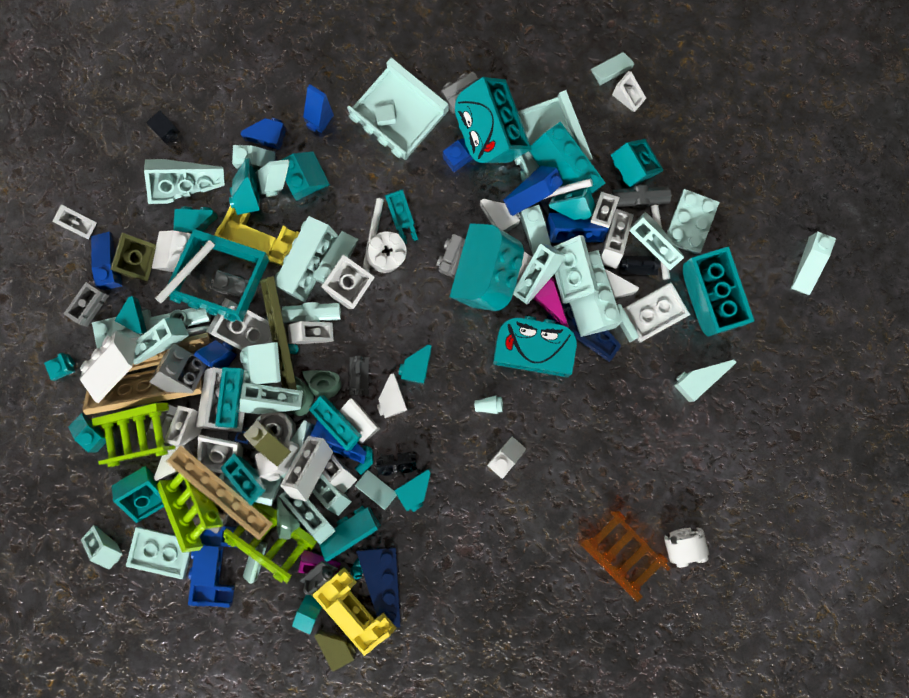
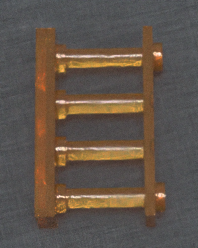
M610 510L608 513L613 519L593 539L587 540L583 537L578 543L638 602L643 597L639 593L640 587L661 566L669 571L671 569L667 565L669 561L661 553L657 555L625 522L626 517L620 511ZM620 524L627 533L607 553L601 554L597 550L598 544ZM634 538L641 547L621 567L618 566L615 569L610 564L613 561L612 558ZM648 552L655 561L635 582L629 583L625 579L626 573Z

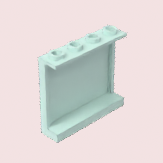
M390 58L386 63L387 69L353 107L348 106L347 108L351 120L355 123H361L363 129L368 134H374L378 137L377 140L380 144L389 146L392 149L391 152L396 157H402L406 160L449 111L448 103L394 59ZM393 104L396 123L378 126L374 108Z
M566 90L559 92L557 98L518 111L530 146L546 131L561 121L589 161L592 162L591 152ZM529 151L514 160L515 164L521 168L520 177L522 181L540 167Z

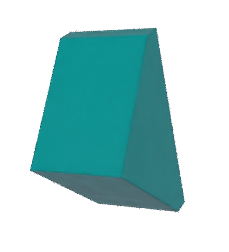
M134 296L128 297L114 321L139 335H143L147 332L140 301Z
M312 595L305 596L292 627L309 635L322 610V606Z

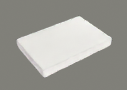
M672 282L623 308L639 335V338H637L639 343L690 315Z

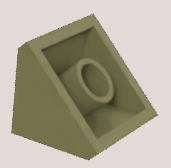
M121 233L110 270L120 275L148 281L156 245Z

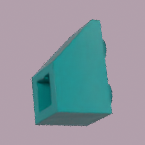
M183 206L181 209H175L173 231L191 234L193 229L203 232L217 219L218 215L209 207H200V210H196L192 207Z

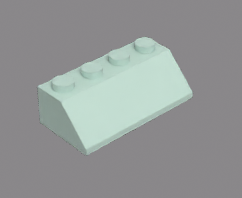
M308 216L301 226L298 237L292 243L291 251L285 256L281 270L274 277L275 285L278 289L304 303L316 283V280L313 278L314 274L338 237V234L328 224Z
M599 250L588 252L599 291L569 302L580 337L617 328L622 322Z

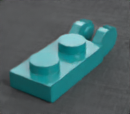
M403 189L385 195L396 230L399 232L404 243L407 244V239L403 230L410 228L412 239L414 241L418 240L414 228L415 224Z

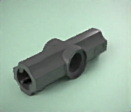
M639 185L632 189L612 190V195L620 197L617 207L633 206L634 208H645L650 205L669 204L671 202L669 186L649 188L647 185Z

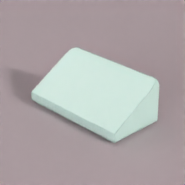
M623 52L592 68L591 71L599 85H602L631 70L634 63Z
M369 470L355 484V487L384 510L387 509L397 496L393 489Z
M261 541L255 549L265 555L267 542ZM248 556L243 578L252 584L258 579L261 564Z

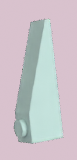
M145 159L144 173L148 204H168L181 197L187 198L191 194L200 191L206 192L224 186L223 167L167 159Z

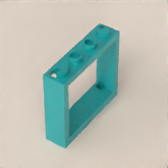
M193 229L168 284L198 253L200 246H204L209 240L215 244L214 250L257 264L236 311L180 292L185 279L169 295L170 300L176 303H181V301L188 303L189 307L197 310L199 307L206 309L207 313L217 316V314L223 315L225 319L235 322V320L242 322L269 262L266 252Z

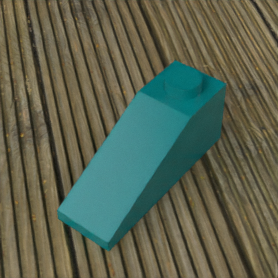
M233 454L220 468L249 505L252 506L265 491L258 473L248 461L238 455Z

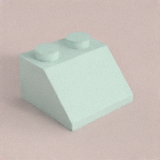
M277 342L252 345L242 349L240 362L243 363L244 383L270 386L281 382Z

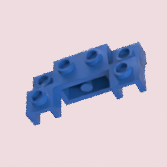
M224 525L218 533L205 529L199 536L203 547L199 551L191 552L193 566L189 570L191 583L188 605L226 608L232 606L235 586L219 584L223 548L224 546L231 547L224 541V531L227 528L233 533L238 526Z

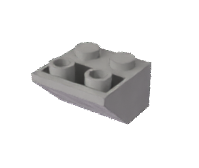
M173 343L162 357L149 382L166 392L193 393L207 365L192 353Z

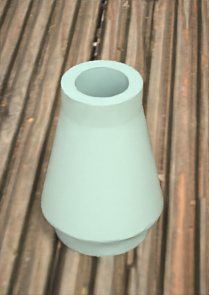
M495 395L475 400V411L493 414L503 412L502 397Z

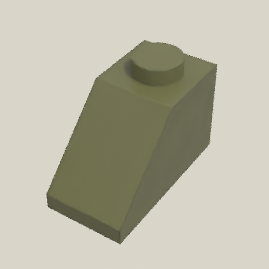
M258 420L244 433V437L253 447L277 467L291 453L276 434Z
M323 630L317 631L314 635L332 672L355 659V653H357L355 645L352 641L349 643L346 637Z

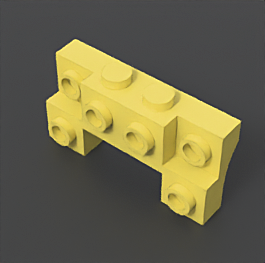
M230 205L224 220L217 228L214 236L266 252L269 262L283 266V260L291 251L292 243L300 232H294L283 226L276 239L273 236L246 226L251 214L237 215L235 208H231Z
M342 568L312 596L365 656L379 643L388 638L395 631L396 627L384 613L376 619L370 615L350 591L357 583L356 580L345 568Z

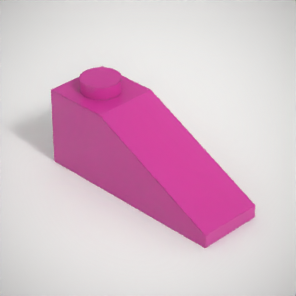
M551 277L535 295L533 300L558 323L569 328L555 286L556 281Z

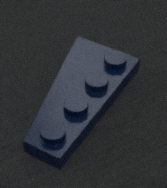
M561 300L569 329L573 332L575 338L610 362L622 345L608 330L580 337L570 303H562ZM549 314V316H548L547 318H548L549 320H554V321H556V320Z
M396 547L356 550L376 616L378 617L384 613L395 627H400Z

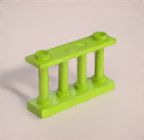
M154 403L92 418L93 426H101L104 429L109 458L98 461L99 465L107 464L108 467L120 465V461L156 454V457L168 455L169 450L176 449L174 445L165 446L160 416H162L161 412L169 411L168 403ZM148 415L152 418L157 447L154 449H148L144 425L145 416ZM131 419L136 421L140 452L132 453L128 424ZM114 423L120 425L124 455L118 457L116 456L112 431Z
M179 473L172 480H160L156 484L182 553L199 551L203 547L199 537L201 533L208 528L223 526L215 503ZM185 480L187 489L182 493L179 485ZM191 496L194 505L189 510L186 501ZM198 513L201 523L195 527L193 517Z
M254 502L252 506L272 522L273 525L260 540L254 537L249 544L239 538L245 531V528L240 524L233 533L226 528L223 535L224 541L231 547L236 546L273 573V577L279 582L284 581L288 583L292 576L288 573L289 569L304 550L311 552L316 546L317 541L302 528H297L291 533L290 539H294L298 546L282 567H279L271 560L287 540L278 538L265 556L255 549L270 529L275 526L277 527V510L270 505Z

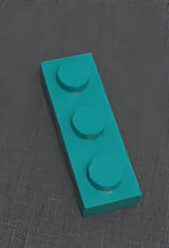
M222 367L216 427L237 428L244 369Z
M324 395L319 396L309 411L346 451L352 450L362 435Z

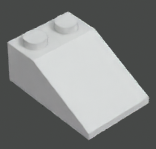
M225 298L221 306L236 311L238 304ZM247 310L242 322L238 320L232 322L225 319L223 315L217 314L207 329V332L240 350L247 346L272 343L268 321Z

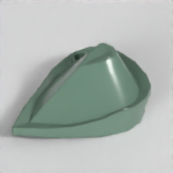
M323 370L302 371L306 384L317 398L324 395L327 399H330L342 387L339 375L335 372Z
M294 375L297 390L303 391L300 410L288 412L299 417L309 412V409L314 404V395L310 388Z
M277 497L279 539L289 540L291 533L299 528L300 524L297 517L282 504L281 498Z

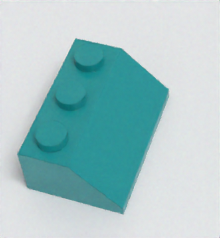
M361 506L353 511L355 514L353 517L348 519L345 516L336 522L338 526L334 528L335 532L323 543L319 544L326 562L381 527L370 506L367 508Z

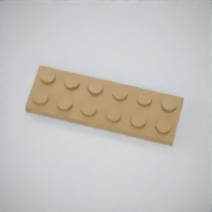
M155 370L124 375L99 403L95 402L89 392L86 391L83 412L85 415L202 394L203 374L193 393L166 392L150 383L149 381Z

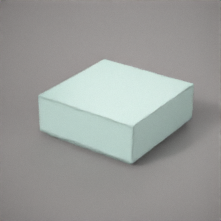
M393 104L374 108L378 126L396 123Z

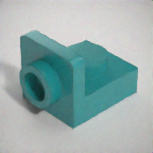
M59 353L57 354L58 357L44 363L52 381L75 372L73 367L75 363L69 354Z

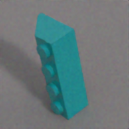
M561 121L546 131L531 145L532 150L529 153L539 166L557 168L563 182L561 186L591 178L593 186L589 187L593 195L605 185L606 182Z

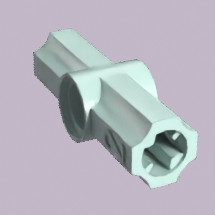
M308 302L303 303V305L282 306L281 314L283 323L341 320L340 303L320 304Z
M200 307L198 310L194 308L174 310L171 313L150 317L149 324L150 328H152L164 318H178L180 315H183L184 326L188 328L192 325L210 322L211 314L207 313L206 309Z

